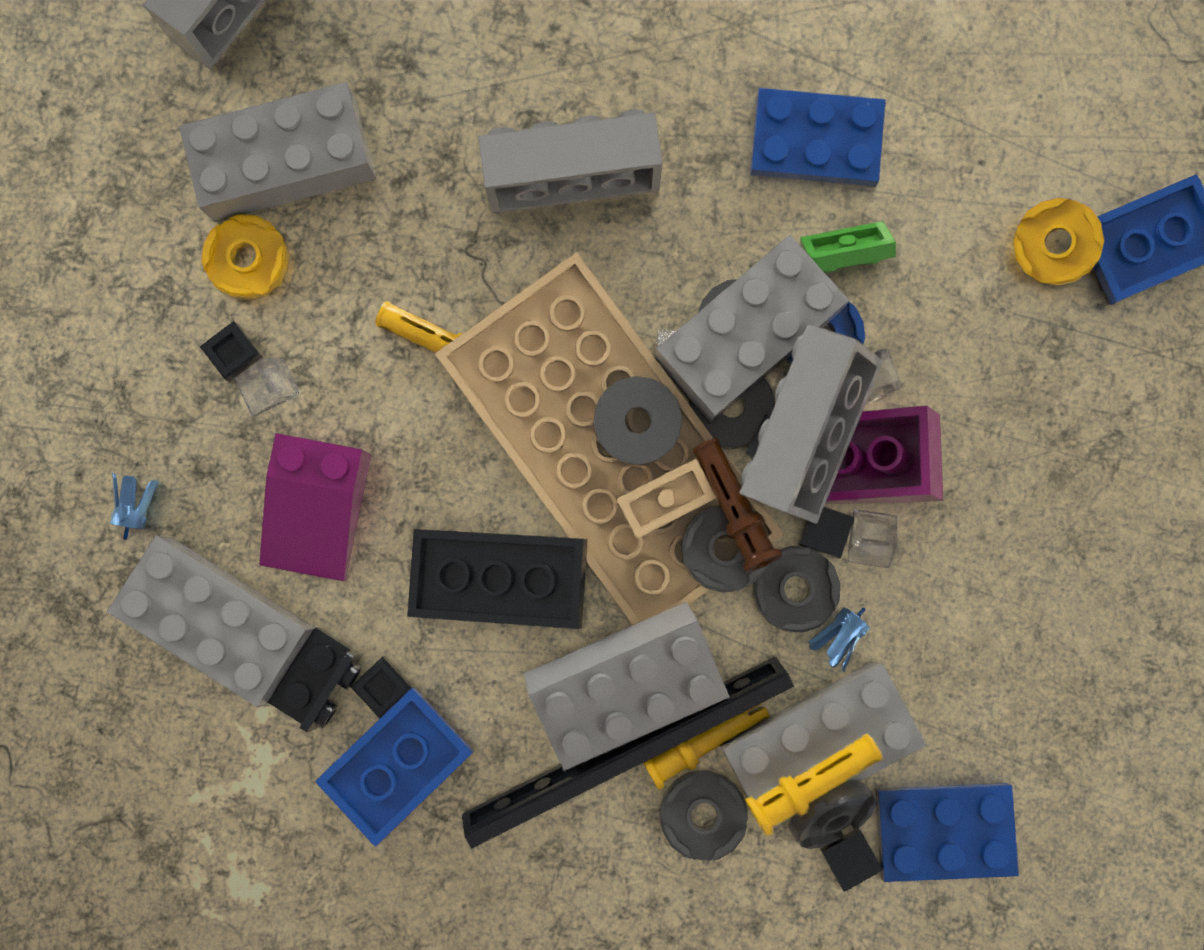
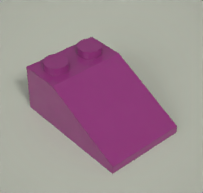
M927 405L863 411L826 503H914L943 501L940 414Z
M275 433L266 475L259 565L346 582L372 455L358 448Z

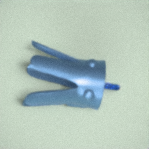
M112 473L115 508L111 514L110 524L125 527L123 539L127 540L129 528L145 529L147 522L146 512L157 488L158 480H151L147 484L135 510V477L128 475L123 477L119 498L117 477L115 473Z
M842 607L834 622L808 641L811 644L810 649L818 650L836 636L827 651V655L830 658L829 664L831 667H836L849 650L842 666V671L845 672L857 642L870 630L867 623L860 618L866 609L863 607L856 615L851 610Z

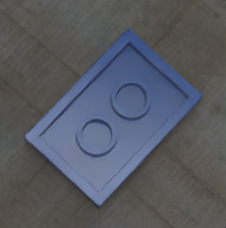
M759 88L750 175L876 187L880 176L886 99Z
M1197 174L1097 216L1102 225L1104 245L1101 258L1093 269L1110 305L1204 265V187Z
M413 687L338 758L315 783L376 847L452 774L474 750L427 699Z
M994 783L875 789L880 866L883 869L881 879L884 882L1019 876L1013 789L1011 784Z

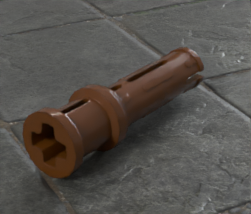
M713 438L696 446L693 449V453L696 455L729 522L726 526V533L729 539H735L746 562L743 565L745 572L750 573L759 570L781 558L783 555L780 549L773 547L763 527L765 523L763 515L759 514L758 511L753 512L746 496L739 494L741 486L722 450L719 439Z

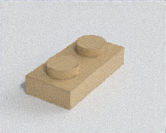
M694 459L617 498L616 501L635 538L638 539L716 499V496L697 459Z

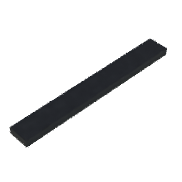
M773 657L725 681L724 685L729 698L567 770H563L560 764L462 814V822L466 841L470 848L473 849L793 688L794 685L788 672L778 659Z

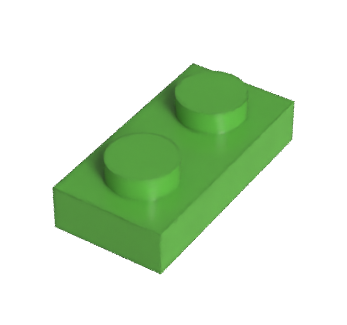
M884 221L800 237V246L824 273L834 272L839 268L858 264H875L880 260L896 257V241Z

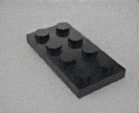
M414 529L407 617L582 629L588 539Z

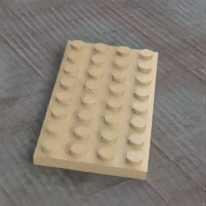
M575 252L436 352L435 356L568 538L588 539L587 564L631 624L634 625L686 601L690 605L710 590L690 576L682 560L681 541L686 526L696 514L710 506L720 504L716 498L636 539L616 499L697 459L693 449L699 444L713 439V437L586 263ZM633 376L653 378L668 387L678 400L682 415L680 435L673 448L657 461L643 465L622 463L609 455L597 441L593 426L595 407L604 391L618 380ZM632 409L625 416V424L631 432L643 433L649 428L650 418L644 410ZM726 456V458H727V460H728V462H729V464H730V466H731V468H732L734 474L736 475V477H737V479H738V481H739V484H740V486H741V488H742V486H743V485H742V482H741L742 476L739 474V472L736 470V468L734 467V465L731 463V461H730V460L728 459V457ZM746 496L753 512L758 511L759 514L763 515L765 519L763 526L771 543L783 536V532L761 502ZM722 535L717 538L713 546L715 556L721 561L732 559L737 553L736 541L729 539L728 535Z

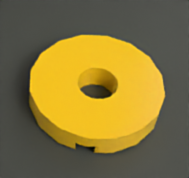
M1055 198L1042 201L1026 212L1015 232L1013 245L1016 260L1027 275L1040 283L1059 286L1076 282L1092 271L1101 258L1104 235L1101 222L1091 208L1075 200ZM1056 230H1064L1072 238L1070 248L1061 254L1049 252L1045 244L1048 235Z
M238 214L229 217L230 220L223 222L221 225L218 223L210 230L202 247L201 262L208 279L220 292L234 299L254 300L270 294L281 284L288 270L289 251L284 237L269 221L256 215ZM244 247L254 248L256 252L254 262L247 267H238L235 262L237 252Z

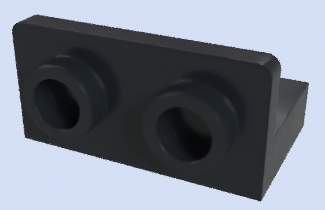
M315 627L268 703L301 724L299 728L306 733L315 730L318 726L324 728L338 708V705L333 703L342 688L348 690L360 674L362 667L358 666L357 663L363 654L322 628Z

